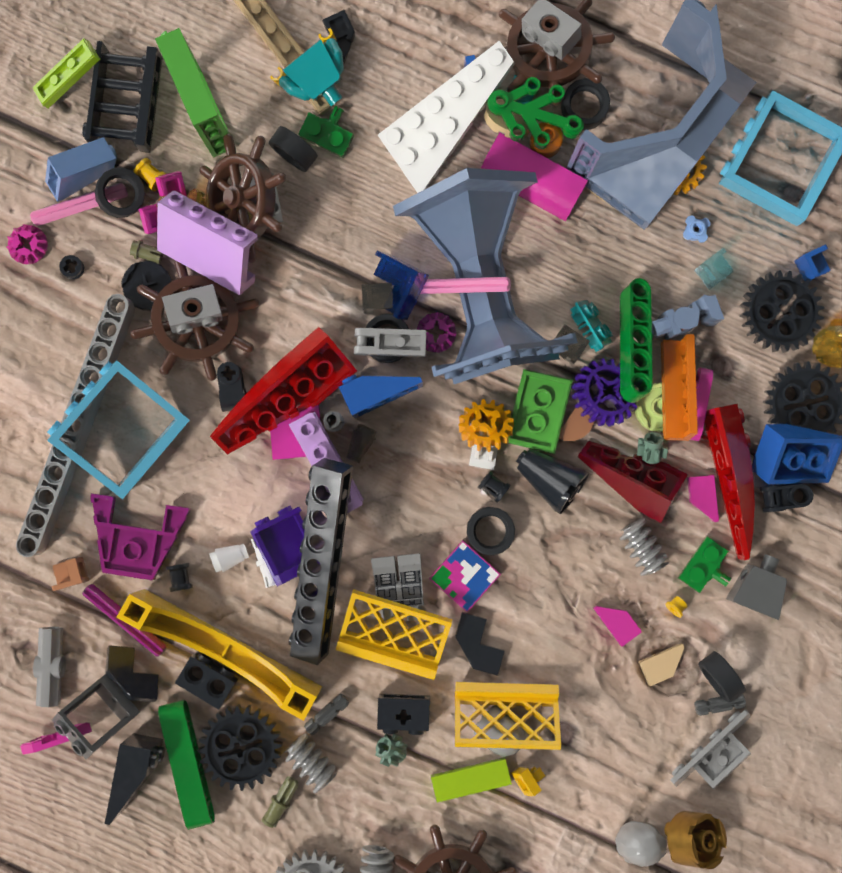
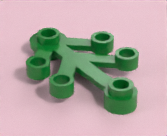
M530 77L526 80L525 85L509 93L505 90H496L488 98L489 110L495 115L502 116L510 131L509 136L513 141H521L525 136L526 130L522 124L516 122L512 112L522 116L534 138V145L538 149H545L548 146L550 136L547 132L541 130L536 120L562 128L563 134L571 139L577 138L583 130V121L576 115L566 118L541 110V108L551 103L562 101L565 90L561 85H553L549 93L526 104L515 102L528 94L535 95L538 93L540 81L535 77ZM533 83L537 88L530 89L528 84ZM558 91L561 96L555 97L552 92ZM503 99L505 103L500 105L496 100ZM575 122L578 127L572 128L569 123ZM518 129L522 132V134L520 136H516L513 133V131ZM543 137L546 143H539L537 139Z

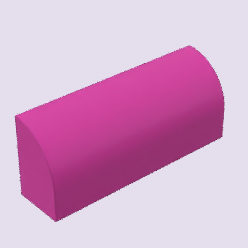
M500 132L481 169L535 172L538 182L523 189L518 196L565 222L588 180L528 147L505 137Z

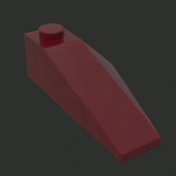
M588 441L578 454V458L637 511L660 523L669 511L688 476L687 473L665 462L660 461L656 464H649L642 460V456H637V454H634L633 457L623 455L616 448Z

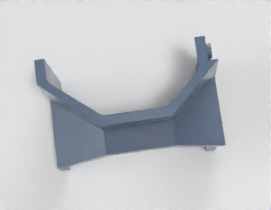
M685 0L662 43L663 47L709 81V85L681 122L670 130L613 143L602 141L586 129L580 136L566 169L588 180L586 184L588 189L643 230L655 218L757 83L724 59L717 3L709 11L699 0Z
M465 168L394 205L393 209L395 216L412 217L452 264L456 278L506 277L501 252L517 198L523 189L538 181L535 172ZM510 291L459 293L466 318L467 331L456 361L452 364L432 366V372L434 377L445 376V380L453 379V384H457L512 365L559 360V353L568 351L569 345L578 342L575 333H570L550 341L543 338L516 316Z

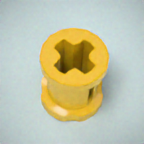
M148 158L142 159L133 171L149 184V189L153 192L158 190L155 177L166 174L164 171L160 172L156 169Z

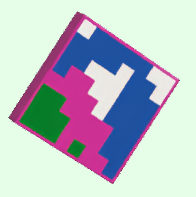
M462 540L429 579L468 612L501 574Z

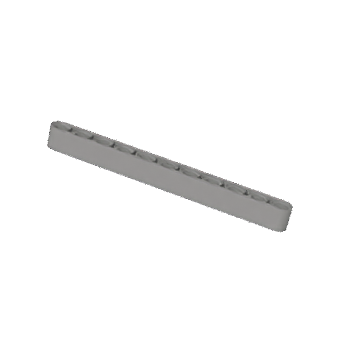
M113 294L107 299L67 408L74 400L79 403L85 396L82 391L90 383V376L93 372L98 373L99 380L102 377L99 371L106 363L110 361L113 364L117 360L135 313L134 304L127 297L121 294ZM121 301H124V311H122L121 313H117V304ZM115 324L116 333L109 337L107 330L111 325ZM106 348L108 352L107 357L100 361L99 352ZM108 383L77 418L81 424L80 429L74 432L71 425L60 438L65 444L69 443L71 448L79 455H82ZM64 413L61 423L68 416L66 413ZM53 445L16 541V550L23 557L40 555L46 550L78 465ZM58 466L63 472L59 480L56 479L54 474ZM49 490L54 496L52 503L46 501V493ZM40 514L45 520L43 527L37 524V517ZM29 539L35 541L34 551L28 548Z

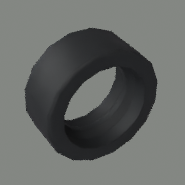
M588 78L576 80L568 86L561 104L562 115L566 118L576 115L571 108L573 96L581 91L590 92L599 99L600 109L591 118H580L584 124L583 130L594 129L603 122L609 111L610 97L608 90L602 83L596 84ZM575 122L569 123V125L573 128L578 127L577 123Z
M280 126L269 140V145L275 152L303 172H307L318 157L316 151L307 142L286 127Z
M112 168L104 172L98 179L95 188V198L100 209L106 214L116 218H125L135 214L141 207L145 198V188L140 177L133 171L125 168ZM115 178L127 180L135 190L134 201L125 208L111 205L105 197L106 185Z
M394 314L375 316L366 326V328H378L384 324H392L398 329H409L403 319ZM373 337L367 338V346H374ZM370 355L381 363H393L404 357Z
M486 507L479 509L471 516L467 523L466 533L470 544L475 550L484 555H497L503 553L511 546L515 537V526L507 512L499 508ZM487 516H495L501 519L506 529L503 540L494 546L482 544L476 536L478 522Z
M713 651L699 662L698 665L708 682L726 702L731 703L746 691L740 677L718 652Z

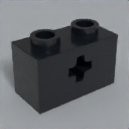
M379 694L377 730H383L385 734H397L398 730H406L411 735H422L424 731H429L430 695ZM404 709L408 716L406 720H401V715L396 714H400L401 710Z

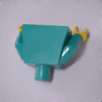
M329 28L330 35L323 38L319 34L320 40L285 69L278 67L277 69L280 71L278 78H274L272 75L270 78L293 97L304 101L312 98L316 101L323 95L332 107L343 98L334 85L342 80L340 75L344 70L342 51L332 29Z

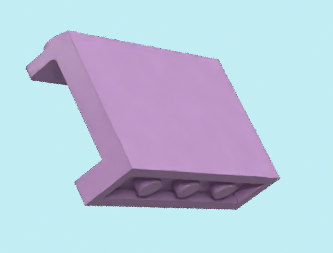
M172 191L158 201L157 250L238 295H241L255 282V274L247 271L249 248L258 240L257 234L177 191Z
M316 412L308 413L289 424L311 466L323 458L344 463ZM353 479L351 480L347 513L362 506V501L364 500ZM325 486L326 491L330 493L329 489Z

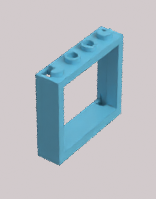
M772 90L767 97L762 96L756 105L755 110L758 113L754 119L750 118L745 125L743 132L746 135L743 140L738 139L731 153L735 155L731 162L726 161L720 172L723 176L719 184L791 224L799 226L808 217L842 154V127ZM771 108L832 140L797 207L735 174Z
M116 360L113 364L108 361L99 371L102 377L97 383L91 381L82 391L85 395L79 403L74 400L64 413L68 416L64 421L60 423L57 420L47 431L50 434L47 441L123 499L190 420ZM117 372L122 374L175 418L119 484H116L60 440L61 436Z

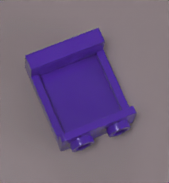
M290 505L278 511L279 516L272 520L267 516L255 522L256 528L250 531L277 587L298 577L297 570L302 557L300 545L304 539L305 532L303 520L299 514L302 511L300 506L292 509Z

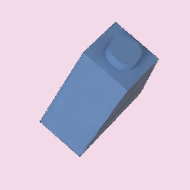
M102 137L48 157L45 182L56 201L64 200L98 180L104 172L114 168L117 159L116 151Z

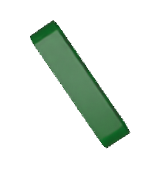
M642 278L632 280L620 293V392L623 399L630 403H636L652 390L651 287Z
M186 700L161 705L158 708V715L185 826L190 830L213 824L215 822L214 808L203 763H200L201 755L198 753L199 747L188 703Z

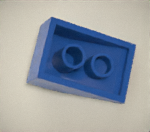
M356 375L344 379L342 381L343 385L339 389L352 416L356 419L422 388L423 381L421 377L361 376L357 378Z
M766 424L752 462V471L767 484L829 483L842 450V436L788 424Z

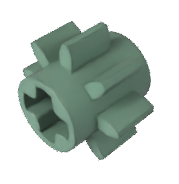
M647 433L644 439H638L637 456H642V459L649 464L659 463L661 457L667 459L669 441L664 440V437L659 433Z
M385 734L377 742L375 756L381 758L380 764L387 767L390 765L398 767L399 763L406 758V748L408 745L402 742L403 737L397 734L392 736Z

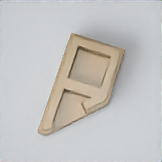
M682 643L638 661L649 686L674 676L685 648Z

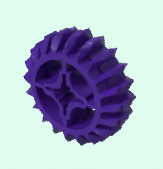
M602 358L597 363L591 361L588 363V367L584 366L580 369L581 374L578 373L575 376L577 383L572 385V389L577 391L572 395V398L579 400L575 404V408L582 407L584 410L581 412L582 417L588 414L589 423H593L597 419L598 426H603L606 422L608 427H612L615 423L618 425L623 423L624 418L628 419L632 416L631 411H635L638 406L635 403L627 402L619 394L620 363L615 366L614 359H610L606 363L605 359ZM598 375H607L614 380L608 381L603 377L600 378ZM589 384H590L591 390L593 391V398H592V399H591V396H590V393H589ZM611 387V389L608 391L609 394L600 399V397L604 394L603 391ZM604 404L608 408L612 407L614 411L603 410L598 405Z

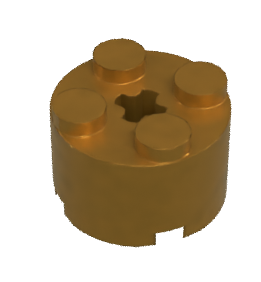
M681 811L671 821L666 823L664 831L667 836L671 860L674 863L696 868L714 869L722 862L724 856L720 855L722 848H726L727 845L726 831L723 823L719 819L714 818L712 814Z

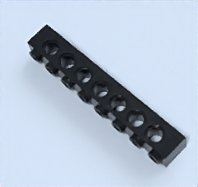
M323 458L312 465L308 475L310 490L305 500L308 507L307 515L303 520L305 532L304 539L300 545V553H302L301 563L297 570L299 583L294 594L296 608L291 619L292 623H294L293 632L289 638V645L291 646L290 656L317 666L329 654L353 465ZM325 486L329 489L330 493L326 491Z

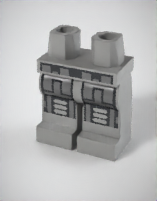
M421 554L397 556L400 580H397L395 556L371 558L376 596L422 610L424 599ZM381 609V616L384 621L395 616L391 609ZM407 616V621L418 620L415 616Z

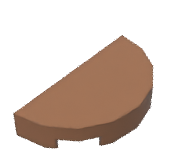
M582 407L574 408L562 426L559 440L576 441L585 437L591 431L594 422L589 423L588 414L584 417L581 416V412L584 411Z

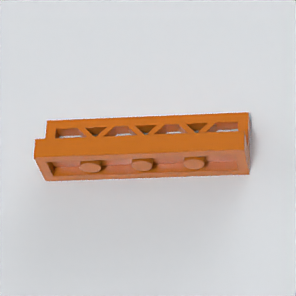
M686 334L681 341L663 340L661 342L664 440L689 441L698 434L694 334Z

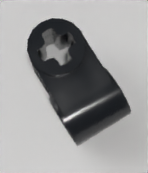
M225 362L217 370L219 401L222 412L231 411L247 393L241 368L232 362ZM228 368L236 372V375L232 376V380L224 377V373H228Z
M805 484L760 487V491L763 492L765 505L762 508L763 513L806 507L812 503L814 497L812 489ZM797 489H800L803 493V499L799 503L794 499V492Z

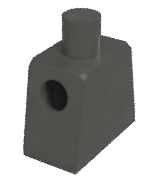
M765 554L760 568L747 564L726 599L779 620L787 584L786 578L775 574L780 560Z

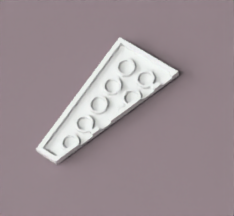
M500 41L378 134L417 193L425 190L432 179L437 176L441 166L448 156H451L472 126L474 119L486 106L490 94L498 89L514 66V61Z

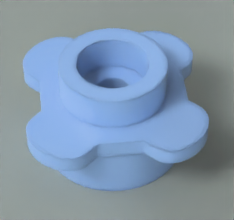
M692 215L688 216L685 220L687 225L683 232V237L686 240L699 241L700 243L705 242L708 239L706 233L707 228L710 226V221L707 218L701 220L696 219ZM698 227L699 231H695L694 228Z

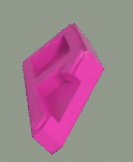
M714 475L687 477L689 502L709 517L711 521L719 522Z
M601 606L593 607L621 647L642 633L626 610Z

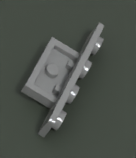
M746 709L742 713L739 711L735 712L728 719L730 724L723 731L720 728L717 729L709 737L711 742L706 747H698L690 755L692 760L686 765L680 764L672 772L674 777L670 781L677 787L696 770L715 789L751 755L748 749L733 735L751 717L750 713Z

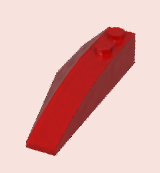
M318 327L273 366L244 395L210 437L228 455L255 440L259 434L267 430L270 432L277 428L279 423L299 416V412L310 406L313 408L319 405L343 384L342 381L352 376L357 370L332 339Z
M737 403L707 410L704 425L737 559L749 560L754 532V478L749 452L751 441L748 433L744 432L742 423L745 422V417Z

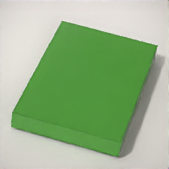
M523 369L511 417L514 418L513 436H509L508 443L555 454L573 380Z

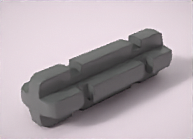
M339 694L333 699V703L330 702L314 716V719L311 718L305 723L306 731L310 735L316 734L321 729V726L324 727L339 714V710L343 711L349 705L347 698L343 694Z
M741 694L731 703H728L720 696L710 698L708 701L694 702L696 713L702 716L708 715L709 712L713 714L729 711L733 707L736 709L746 707V700L744 695Z

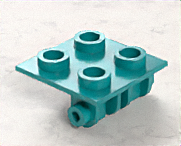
M588 300L576 302V306L570 309L572 312L570 316L577 326L584 321L586 322L578 328L579 330L586 326L590 328L582 334L584 337L591 332L593 333L585 338L590 349L598 352L604 346L613 343L611 340L612 332L606 324L602 325L598 318L600 313L593 302L589 303Z

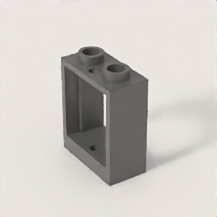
M105 674L60 710L52 721L54 722L55 730L61 736H66L72 743L71 747L74 752L87 759L134 719L140 711L123 694L115 682ZM94 693H97L121 721L91 745L67 716Z

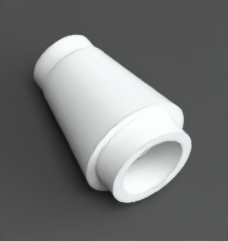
M244 544L216 548L215 552L209 553L215 572H225L244 561V559L249 558Z

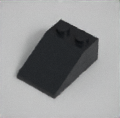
M133 733L119 745L104 824L110 825L124 811L154 769H156L157 765L162 763L165 754V747H162L163 739Z

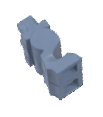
M703 295L688 307H680L675 312L672 308L662 313L658 320L652 322V340L663 336L665 340H671L678 335H683L698 326L699 318L701 324L706 327L714 326L724 320L716 295Z

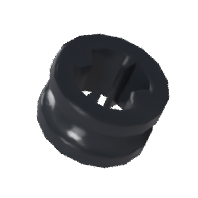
M74 255L65 256L59 264L61 273L69 279H78L84 273L85 267L83 262ZM70 262L74 264L77 262L78 264L75 266L76 271L74 273L69 270L68 272L66 271L69 268L68 264Z

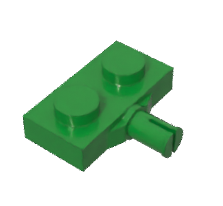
M334 106L329 119L320 118L308 112L298 133L299 137L344 158L354 138L353 133L338 125L344 110L337 106Z
M706 536L677 578L698 593L713 578L726 587L732 578L719 569L722 560L729 551Z

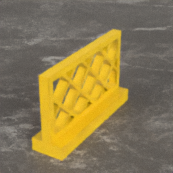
M353 589L335 650L434 680L453 619ZM359 599L367 602L370 609L359 613L354 605L355 600ZM383 608L391 609L395 616L384 621L379 610ZM373 613L379 624L368 628L363 618ZM409 615L415 616L420 624L409 628L403 618ZM358 620L364 630L360 633L347 631L349 624ZM399 621L404 631L393 636L387 625ZM438 623L444 625L445 628L443 632L433 636L428 626ZM383 628L388 638L383 641L377 640L372 632ZM423 628L429 638L418 643L412 633ZM408 636L413 646L408 648L400 647L396 640ZM432 643L437 651L436 656L424 654L421 648Z
M455 682V747L561 750L558 702L559 685ZM460 704L472 705L476 711L467 717L460 710ZM490 705H497L502 710L495 718L485 710ZM515 706H523L529 712L520 719L511 710ZM553 707V714L546 720L537 712L539 708ZM480 714L490 722L482 730L472 722ZM506 714L516 722L509 730L499 723ZM532 715L542 723L535 731L524 723ZM467 725L477 733L472 739L460 738V731ZM495 726L503 735L499 739H491L485 733ZM521 727L530 736L525 740H517L512 733ZM548 728L554 734L555 741H544L538 734L543 729Z

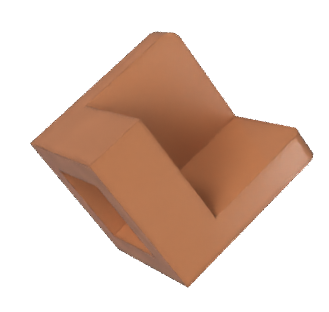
M83 557L73 558L53 565L57 585L52 586L53 591L89 581Z

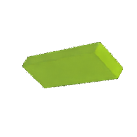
M85 38L33 87L42 106L49 109L100 60L91 43Z
M505 757L431 775L437 803L512 785Z

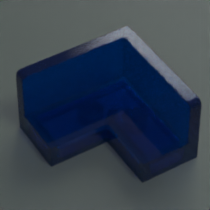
M377 250L375 255L381 259L373 275L394 285L383 309L393 313V317L397 319L408 320L429 274L389 253Z

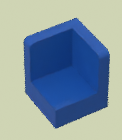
M826 244L794 261L800 274H802L804 282L813 280L831 271L822 252L828 249Z

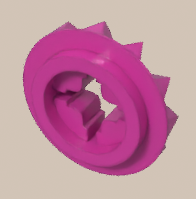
M23 224L18 228H13L12 234L7 236L8 246L6 248L9 250L10 256L19 263L34 264L41 260L47 251V238L44 232L34 225ZM22 237L27 240H32L29 244L31 246L30 248L33 251H30L25 247L21 249V247L23 246V242L21 239Z

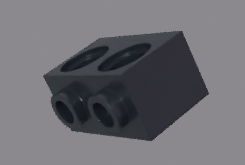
M195 653L190 656L175 684L219 710L239 679L234 676L235 672L226 666L220 668L212 663L213 659L203 653ZM193 666H198L202 669V678H196L192 674ZM214 680H222L225 684V690L217 691L214 688Z

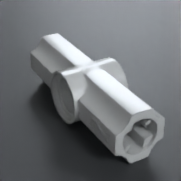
M41 627L38 632V655L33 663V674L37 678L36 706L54 707L61 705V678L64 677L66 670V659L62 655L63 628Z

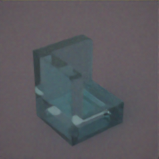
M722 248L694 270L709 290L733 272L732 267L722 256L727 252L725 248Z

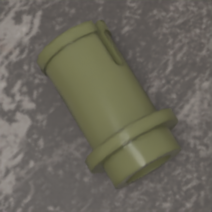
M143 240L133 241L130 248V255L134 256V259L142 258L157 264L161 263L162 259L160 256L163 257L164 255L157 250V247L144 244Z

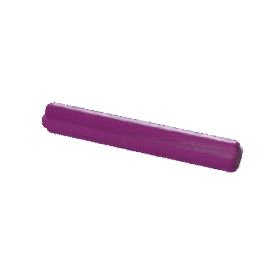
M90 584L84 589L82 594L85 598L152 654L158 657L165 651L166 644L154 634L140 631L116 618L121 607L94 584Z

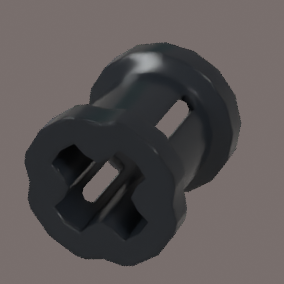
M490 470L477 488L487 491L495 497V501L498 503L511 485L502 482Z
M189 563L166 567L167 571H170L172 587L170 592L193 588V585L189 582L187 570Z

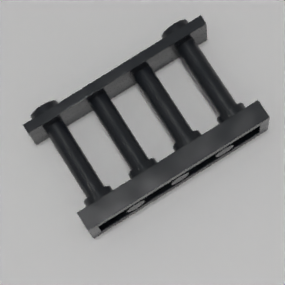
M97 41L95 51L100 60L94 65L87 122H84L82 128L83 137L88 143L97 140L98 137L132 140L140 152L151 153L163 57L157 47L147 46L146 55L142 57L109 54L105 44L102 41ZM107 64L140 67L144 70L143 79L130 81L106 78ZM104 88L139 92L141 95L140 104L137 103L136 106L103 102ZM101 112L136 116V119H138L137 128L127 130L100 127Z

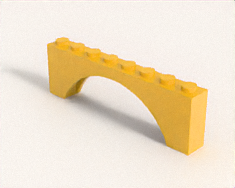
M146 589L130 593L116 617L140 631L169 638L217 660L262 689L281 709L303 721L322 688L321 685Z

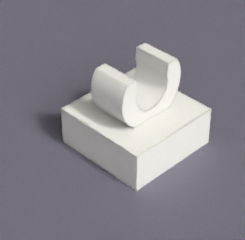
M474 444L471 450L469 466L494 470L498 449L495 446H491V452H488L486 447H482L481 451H477V445Z

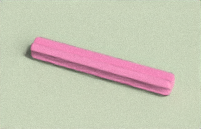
M123 183L105 188V197L109 203L128 196L126 186ZM94 191L30 213V217L35 226H40L98 207L99 205L96 202Z
M508 277L421 279L414 281V292L417 294L508 292L511 288V281Z

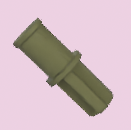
M291 776L286 777L278 793L272 796V802L261 819L268 827L276 828L284 811L289 809V802L299 786L297 779Z

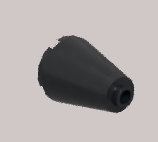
M530 449L528 452L524 450L516 460L519 464L517 467L518 471L551 508L560 515L573 502V497L581 491L589 477V473L584 469L534 449Z

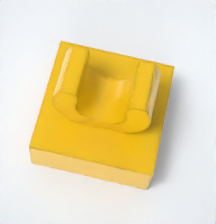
M535 766L531 769L518 767L511 772L524 795L534 797L542 791L537 782L542 780L545 774L540 767L537 769Z

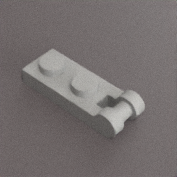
M355 328L354 336L357 337V346H354V355L425 357L426 330ZM374 337V346H367V338Z

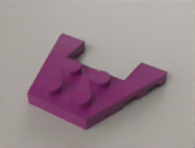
M91 493L90 499L94 508L93 518L98 534L97 544L102 573L155 580L191 508L166 505L162 531L112 523L116 497Z

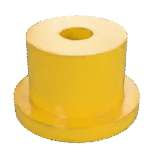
M675 596L671 602L667 601L665 603L668 610L679 618L683 616L682 612L688 607L686 602L678 596Z

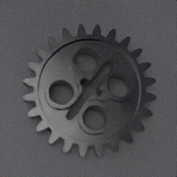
M781 270L777 271L774 276L769 272L765 275V280L760 277L756 280L757 285L751 284L748 287L752 293L747 292L743 295L748 302L740 304V307L746 309V312L740 314V317L747 318V322L742 324V327H750L751 330L746 334L747 336L755 334L754 344L763 341L762 349L772 345V352H777L780 347L783 353L788 352L789 348L795 351L799 349V344L805 346L808 344L807 339L811 340L816 337L813 331L821 329V326L816 322L824 319L818 312L825 309V307L817 305L822 296L814 297L813 294L818 288H808L811 280L803 283L800 282L802 274L792 278V271L785 273L784 277ZM776 289L784 292V300L776 296ZM796 295L793 303L783 311L784 316L776 319L771 329H768L767 325L781 312L780 308L787 305L792 296ZM796 305H800L803 308V316L796 313ZM761 307L768 311V319H764L760 315ZM780 323L786 325L788 329L787 335H783L780 332Z
M810 361L804 362L803 368L799 363L793 364V370L789 366H785V375L776 373L778 381L768 382L773 389L764 391V393L770 396V399L763 401L764 404L770 405V408L765 410L764 414H772L773 416L767 422L770 424H788L826 433L827 431L836 433L837 430L834 424L842 425V420L839 418L842 415V391L840 390L842 382H835L839 374L834 373L829 376L830 367H825L820 371V363H815L811 369ZM815 380L820 384V391L817 394L812 393L810 389L811 383ZM790 386L795 390V397L792 400H788L785 396V391ZM828 396L827 400L809 403L806 407L797 406L788 410L784 409L785 405L805 401V399ZM820 405L826 408V415L822 419L816 413ZM798 411L801 414V421L799 424L794 425L791 421V416L794 412Z
M238 704L235 712H233L231 707L228 706L225 709L226 715L218 711L216 713L217 720L211 718L208 721L212 728L204 727L202 729V732L207 736L201 737L198 741L205 745L198 750V753L205 754L200 763H208L209 766L204 772H214L212 781L218 777L221 778L220 787L229 782L230 790H233L235 785L239 784L240 790L243 791L246 783H248L250 788L254 789L256 785L255 780L263 784L265 781L264 775L271 777L273 774L271 768H277L279 763L274 758H280L282 753L276 749L282 747L283 742L276 741L275 739L280 736L281 732H273L272 729L277 723H267L269 714L263 718L260 717V708L255 713H251V705H248L245 711H242L241 705ZM249 725L253 727L255 735L246 736L243 732V726ZM219 734L228 735L230 744H222L219 741ZM256 739H262L261 743L248 745L243 752L241 749H236L227 755H219V752L234 749L238 742L240 746H244ZM251 751H260L263 759L261 761L254 760L251 757ZM227 759H235L238 763V768H229Z

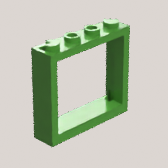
M180 28L169 33L164 31L161 36L155 38L156 43L193 126L212 157L219 156L226 152L223 137L229 131L201 68Z

